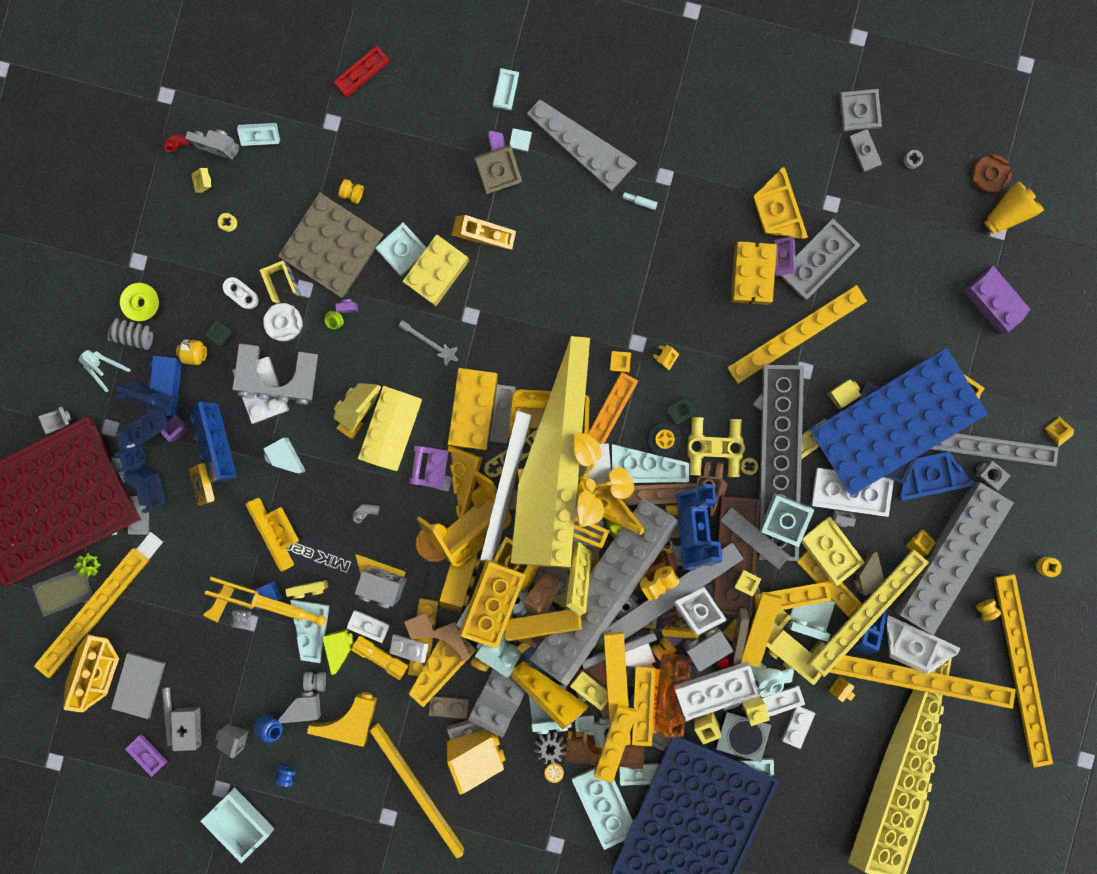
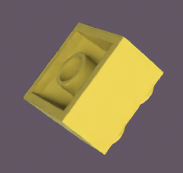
M358 383L354 389L351 387L345 395V400L343 402L340 400L334 407L335 414L333 418L353 431L374 406L381 386Z

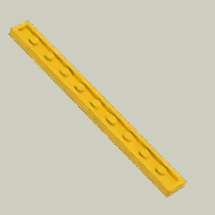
M1015 574L994 577L1030 763L1032 767L1053 764L1016 576Z
M844 655L830 671V673L1013 709L1016 691L1014 688L933 672L926 675L913 668Z

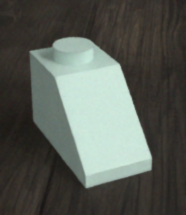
M282 438L264 448V457L272 466L295 473L305 472L288 438Z

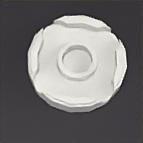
M278 303L271 306L263 318L266 333L278 341L294 339L302 328L300 312L294 306L286 303Z

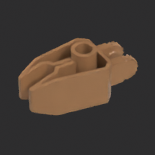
M706 462L704 476H700L697 479V487L702 484H712L715 486L716 504L711 506L710 516L716 517L720 511L721 496H725L728 484L722 479L723 463L717 464L715 477H711L712 464L711 462Z

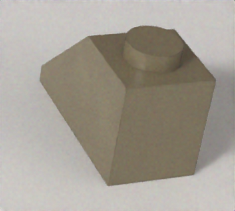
M875 551L867 553L863 560L865 563L855 573L856 580H854V586L856 591H859L862 595L872 594L884 581L878 553Z

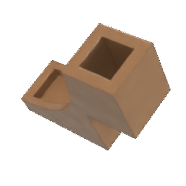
M546 572L522 601L527 612L525 617L548 613L554 597L563 585L562 581ZM546 635L520 640L536 648Z
M426 613L404 622L411 640L421 637L437 638L451 645L457 651L462 661L470 658L468 654L472 652L468 642H463L458 633L460 627L456 626L455 622L434 631L432 629L435 626L431 615L427 616Z

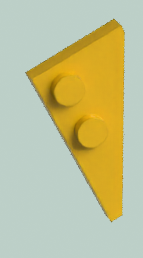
M449 445L448 452H451L452 465L450 467L453 474L454 494H457L458 506H456V512L459 519L469 509L471 496L477 480L473 471L479 472L483 457Z
M610 485L600 487L592 492L595 493V498L600 499L603 504L604 518L639 535L644 533V527L622 499H616L611 495Z

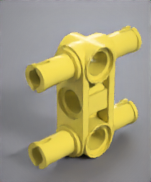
M691 417V435L688 436L687 456L690 458L689 475H701V460L704 456L727 457V477H740V460H742L745 450L744 439L741 437L742 419H730L729 436L727 438L704 437V418ZM694 441H698L701 444V449L698 452L692 450V443ZM732 443L739 445V451L735 454L730 450Z

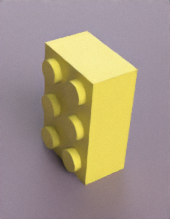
M436 235L403 282L431 304L437 306L465 268L469 259L462 252Z

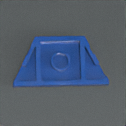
M950 452L918 457L904 485H902L899 499L903 501L974 486V482L963 472V468L955 462V458Z

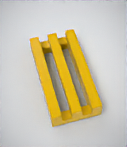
M595 524L587 525L604 532V535L601 536L574 525V529L598 538L601 542L597 543L573 533V537L601 549L603 548L609 530Z

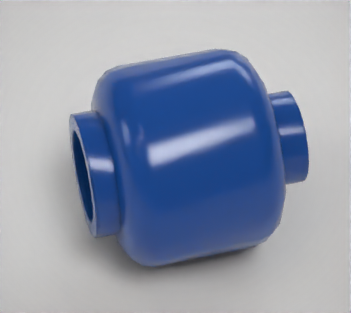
M263 715L254 724V734L266 743H273L280 738L283 725L282 723L279 724V720L275 717Z

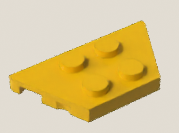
M785 167L781 168L753 196L764 234L806 239L808 236Z

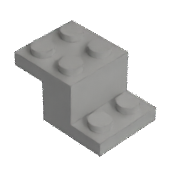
M492 669L468 720L503 738L513 715L521 703L525 690L510 675L507 678L495 669Z

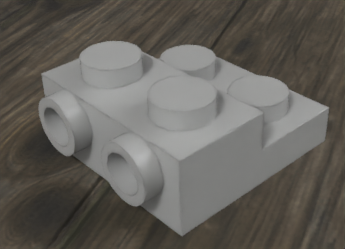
M218 129L215 132L208 130L207 135L199 131H195V133L187 131L185 137L196 148L231 160L239 151V144L234 143L233 138L227 136L226 132Z

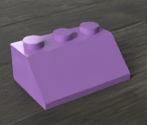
M991 266L963 290L999 334L1011 331L1030 311L1027 304L994 266Z

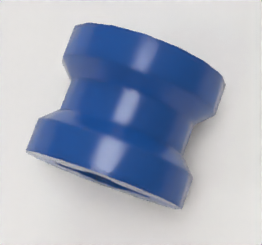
M278 765V774L274 778V783L284 787H291L294 782L292 778L297 770L288 765Z

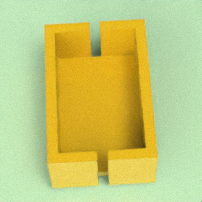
M737 242L735 244L731 302L748 304L751 299V304L769 305L773 302L777 244L759 243L756 247L755 243Z

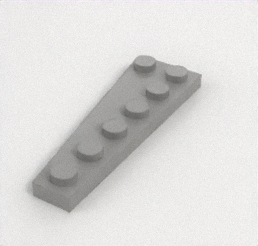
M539 100L527 113L530 119L610 192L637 164L636 161L542 100Z

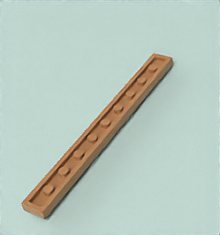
M697 483L634 486L632 495L622 499L626 506L639 505L643 498L654 505L677 504L676 494L696 488ZM518 490L512 491L508 510H516Z

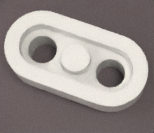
M231 277L223 283L225 294L241 307L253 309L257 306L259 302L258 295L239 279ZM233 285H237L236 291H232ZM248 297H252V301L250 303H247L246 301Z

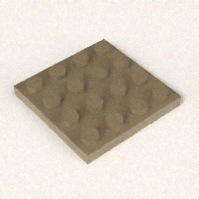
M319 193L278 256L336 295L344 298L375 251V247L385 235L322 193Z

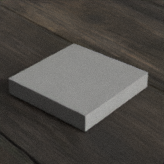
M878 89L839 93L842 132L880 129L882 127Z

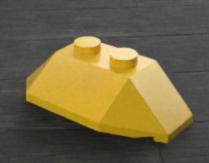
M87 635L78 646L65 683L63 710L83 713L88 707L107 695L119 660L108 638Z

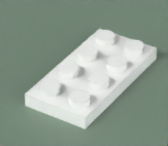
M816 468L811 506L889 517L894 480L883 477L850 496L835 470Z
M748 661L674 686L686 721L760 696Z

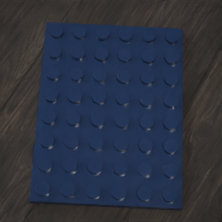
M673 733L610 873L737 874L780 779Z

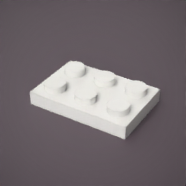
M270 357L260 359L257 368V375L260 380L268 386L280 387ZM257 395L242 397L252 424L289 411L287 403L276 401V398L269 397L268 400L258 399Z

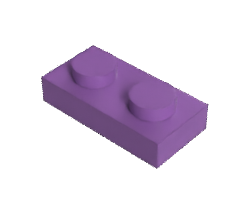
M793 236L774 240V244H777L776 276L796 273L795 240Z
M142 734L125 749L151 777L168 762Z

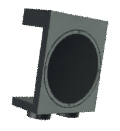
M723 710L720 721L721 738L715 740L714 746L716 750L761 762L762 757H765L767 754L766 743L772 736L773 728L769 721L751 726L747 717L734 714L732 710Z

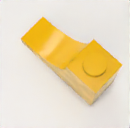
M368 692L358 693L351 709L345 715L330 722H312L308 727L307 734L364 747L367 742L377 697H372L373 694Z

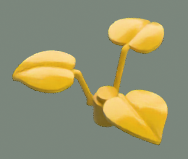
M574 433L572 436L575 459L582 466H590L580 476L577 486L579 527H584L599 522L604 515V507L601 500L595 498V493H592L595 488L610 485V493L614 498L625 499L634 492V482L629 473L621 467L613 468L609 472L610 482L595 484L594 480L586 478L595 466L594 461L601 458V449L598 442L590 435Z

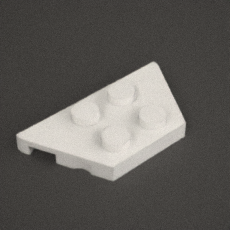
M889 615L887 617L889 657L926 675L957 655L960 650L959 647Z

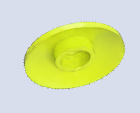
M144 283L129 285L120 297L122 312L134 321L150 319L157 312L159 306V298L156 291ZM141 300L145 302L143 306L139 305Z

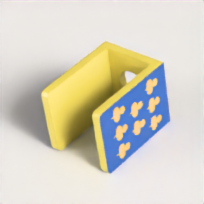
M284 260L260 270L271 300L276 304L280 303L270 275L283 269L292 292L297 296L301 295L291 268Z

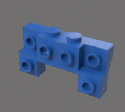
M702 484L694 489L681 491L676 494L683 570H695L702 566H713L722 562L720 542L711 541L707 509L716 504L715 486L712 484Z

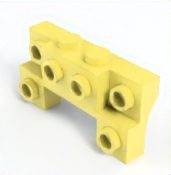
M779 610L767 643L768 653L776 660L780 657L784 660L783 665L787 669L793 668L814 685L821 677V674L809 662L825 644L819 640L809 652L782 630L791 619V616L785 611Z

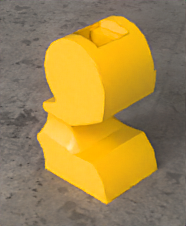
M671 566L657 569L652 581H649L646 576H643L640 580L641 589L649 601L656 600L660 594H665L666 590L673 589L679 583V578Z

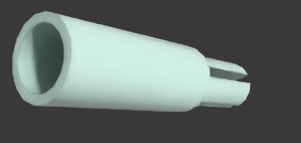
M626 192L623 194V199L652 210L656 209L658 202Z

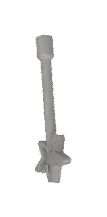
M403 320L400 322L398 327L406 332H410L441 352L437 356L444 358L446 366L450 360L458 362L454 355L458 349L457 347L449 349L444 344L443 349L411 328Z

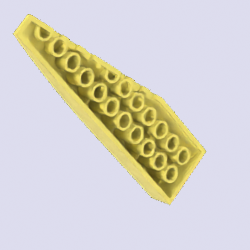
M571 336L519 481L511 563L569 569L571 567L579 463L576 461L573 453L572 434L582 433L590 338Z
M951 659L932 672L949 676ZM914 689L892 735L848 863L865 873H907L929 806V801L926 799L927 793L931 792L932 784L929 783L930 774L934 773L933 756L937 755L941 723L938 722L940 714H943L944 706L941 705L943 697L941 694Z

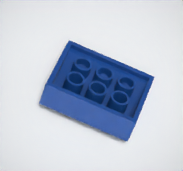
M198 402L191 408L190 420L195 425V440L200 444L201 448L199 456L201 461L206 464L210 483L237 478L219 404Z

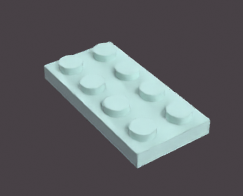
M594 767L572 777V781L605 850L625 840L633 819L615 779L611 783L594 778L596 768Z

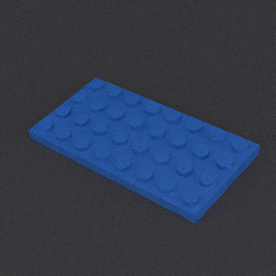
M944 348L810 429V432L846 490L852 496L985 417L988 413L948 348Z

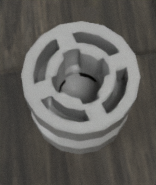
M305 672L303 679L304 691H311L312 689L325 691V672H318L317 674Z

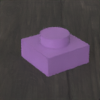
M351 299L341 300V303L336 304V312L339 314L358 312V304L352 302Z

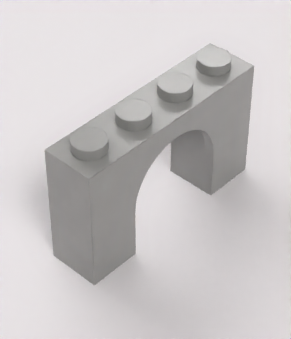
M239 344L233 391L237 393V396L249 397V395H257V398L262 400H268L269 397L276 398V401L279 402L295 400L297 404L307 405L308 402L312 403L318 354L298 352L296 372L293 379L284 386L271 387L264 384L257 375L260 354L259 346Z

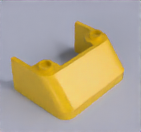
M520 389L513 393L509 442L517 411L531 415L526 436L530 433V428H539L551 391ZM585 395L582 433L588 435L590 399Z
M476 470L473 471V474L480 486L474 490L471 496L474 506L446 529L439 523L430 525L420 516L416 518L428 539L456 567L462 566L484 547L497 494V488L493 481ZM507 511L503 530L507 528L511 522V514L509 513V511Z

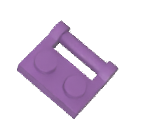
M414 446L415 458L409 484L443 489L449 452L447 450ZM423 453H428L425 479H419Z

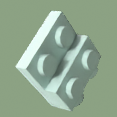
M502 635L497 649L478 643L476 648L479 650L475 657L508 678L521 652L515 645L505 639V635Z

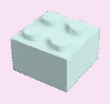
M774 493L760 526V531L799 547L814 510L809 506Z

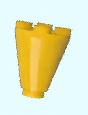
M1018 181L989 214L984 224L992 234H995L1037 216L1044 209L1038 202L1034 201L1036 196L1029 188L1026 190L1025 186Z

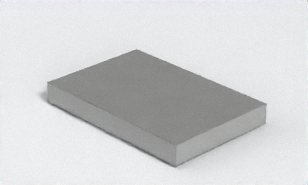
M130 652L127 653L111 709L149 719L166 662Z

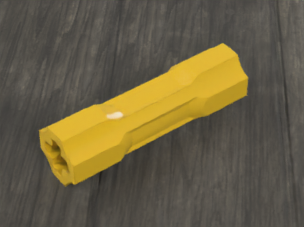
M361 635L351 649L361 657L367 658L379 665L398 680L402 678L409 666L400 659L382 651L373 642Z

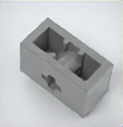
M200 707L177 708L172 711L169 716V725L172 726L170 745H172L173 751L197 750L201 746Z

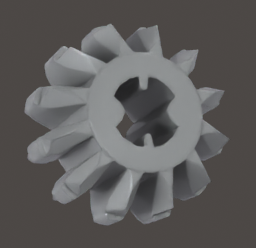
M549 731L546 733L547 737L543 734L539 735L540 740L535 741V745L538 747L534 748V752L539 753L537 756L538 760L544 758V764L551 760V764L554 765L555 758L561 762L562 758L560 755H566L564 748L567 747V744L562 742L564 740L563 736L557 738L556 731L553 733V736H550ZM547 745H550V747L554 745V750L551 751L550 749L548 751Z

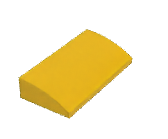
M487 559L458 632L459 635L497 649L526 575Z

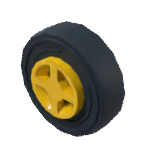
M667 422L654 425L647 437L649 448L659 456L674 454L678 451L682 441L678 428Z

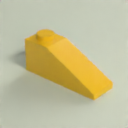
M462 215L456 216L452 235L469 241L512 250L516 231Z

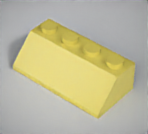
M383 386L358 459L398 471L422 399Z

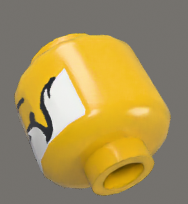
M185 339L177 346L176 355L183 364L200 365L207 357V348L201 341Z

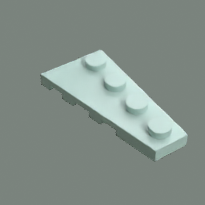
M612 445V469L616 467L625 469L634 483L689 482V463Z

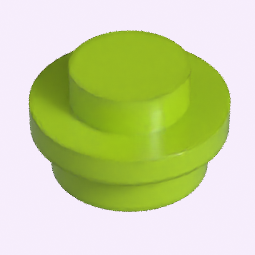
M329 311L325 315L324 321L328 328L339 329L343 325V318L338 312Z

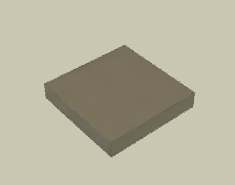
M511 145L474 157L486 194L522 182Z

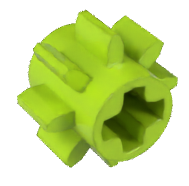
M87 553L84 558L79 556L76 559L78 563L73 568L77 569V575L85 576V579H87L90 574L95 576L98 573L96 569L101 564L97 562V556L93 557Z

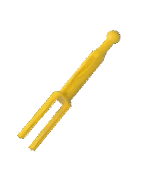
M211 577L210 581L254 594L252 603L248 604L205 591V595L250 609L258 607L297 620L303 619L315 622L318 626H322L326 622V618L323 615L310 614L302 608L261 596L256 590Z

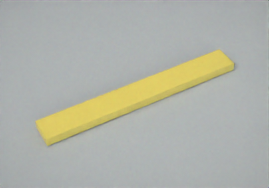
M913 549L809 664L825 677L929 562Z

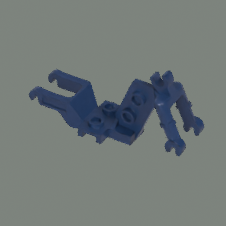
M137 381L129 384V387H135V390L128 389L125 385L116 386L114 390L121 392L116 398H128L137 403L147 404L149 410L148 413L121 431L116 432L119 452L114 454L115 457L120 456L122 467L118 468V472H124V481L136 489L139 505L146 506L142 512L148 513L153 509L148 484L152 499L159 500L155 507L165 505L166 499L159 472L141 467V465L146 464L142 444L168 427L165 410L170 412L176 410L175 407L170 406L169 401L175 402L178 398L174 396L168 397L167 394L156 391L153 388L143 387Z

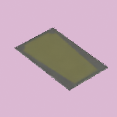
M77 569L32 585L43 617L89 600L93 593L88 579H85V576L77 575Z

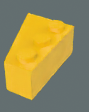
M479 552L462 566L450 565L439 601L440 608L462 614L463 607H467L470 595H467L469 587L473 588L475 581L473 572L474 569L478 570L481 561L478 558Z

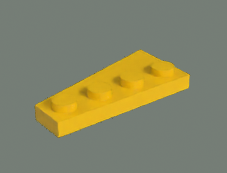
M525 661L516 666L510 674L563 730L589 708V705Z

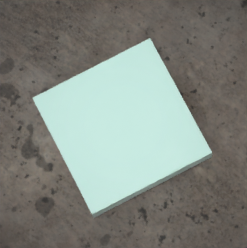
M403 222L375 247L401 277L415 265L426 250L424 244Z

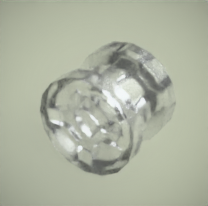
M246 610L232 611L234 618L231 627L250 628L249 618L252 612Z

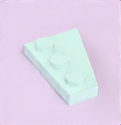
M292 599L290 600L291 605L302 608L310 614L323 615L326 618V622L322 626H318L315 622L294 619L301 660L320 663L324 647L322 637L326 633L330 605Z

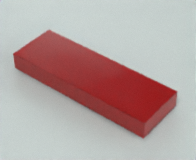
M376 45L334 80L333 83L347 98L390 61Z

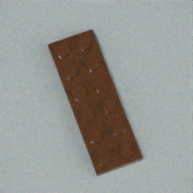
M721 496L717 542H720L721 549L732 542L743 557V560L714 580L713 601L722 614L738 615L739 608H746L748 616H752L754 595L752 597L736 589L734 585L742 570L755 575L757 551L720 520L732 507L759 530L761 499Z

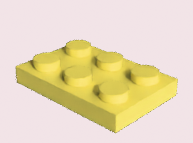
M831 516L824 519L802 538V544L834 586H838L865 563Z

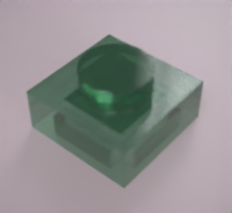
M216 320L205 336L220 347H223L234 332Z

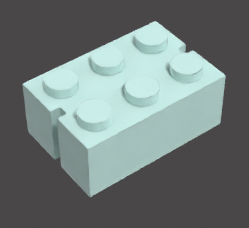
M236 788L232 789L201 820L206 828L240 863L264 842L274 830L271 824Z

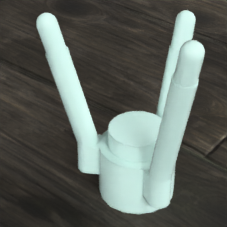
M90 350L85 351L79 357V362L84 365L83 368L92 375L105 392H108L107 387L95 373L97 372L100 376L104 375L98 368L100 364L99 359L127 372L131 371L129 368L101 355L97 351L94 353Z

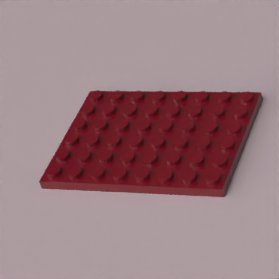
M87 416L0 461V580L4 588L141 520L91 416Z

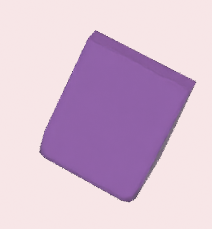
M488 131L491 151L505 146L502 133Z

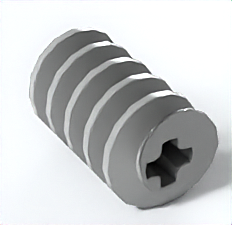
M116 318L109 328L108 341L113 340L115 343L120 342L124 345L128 344L137 348L143 347V349L148 350L153 342V333L150 332L148 325L142 330V324H137L135 328L134 322H130L127 326V321L123 320L120 325V319Z

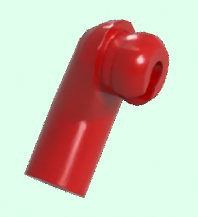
M174 134L165 141L164 149L166 152H173L181 145L191 146L192 144L185 139V135Z

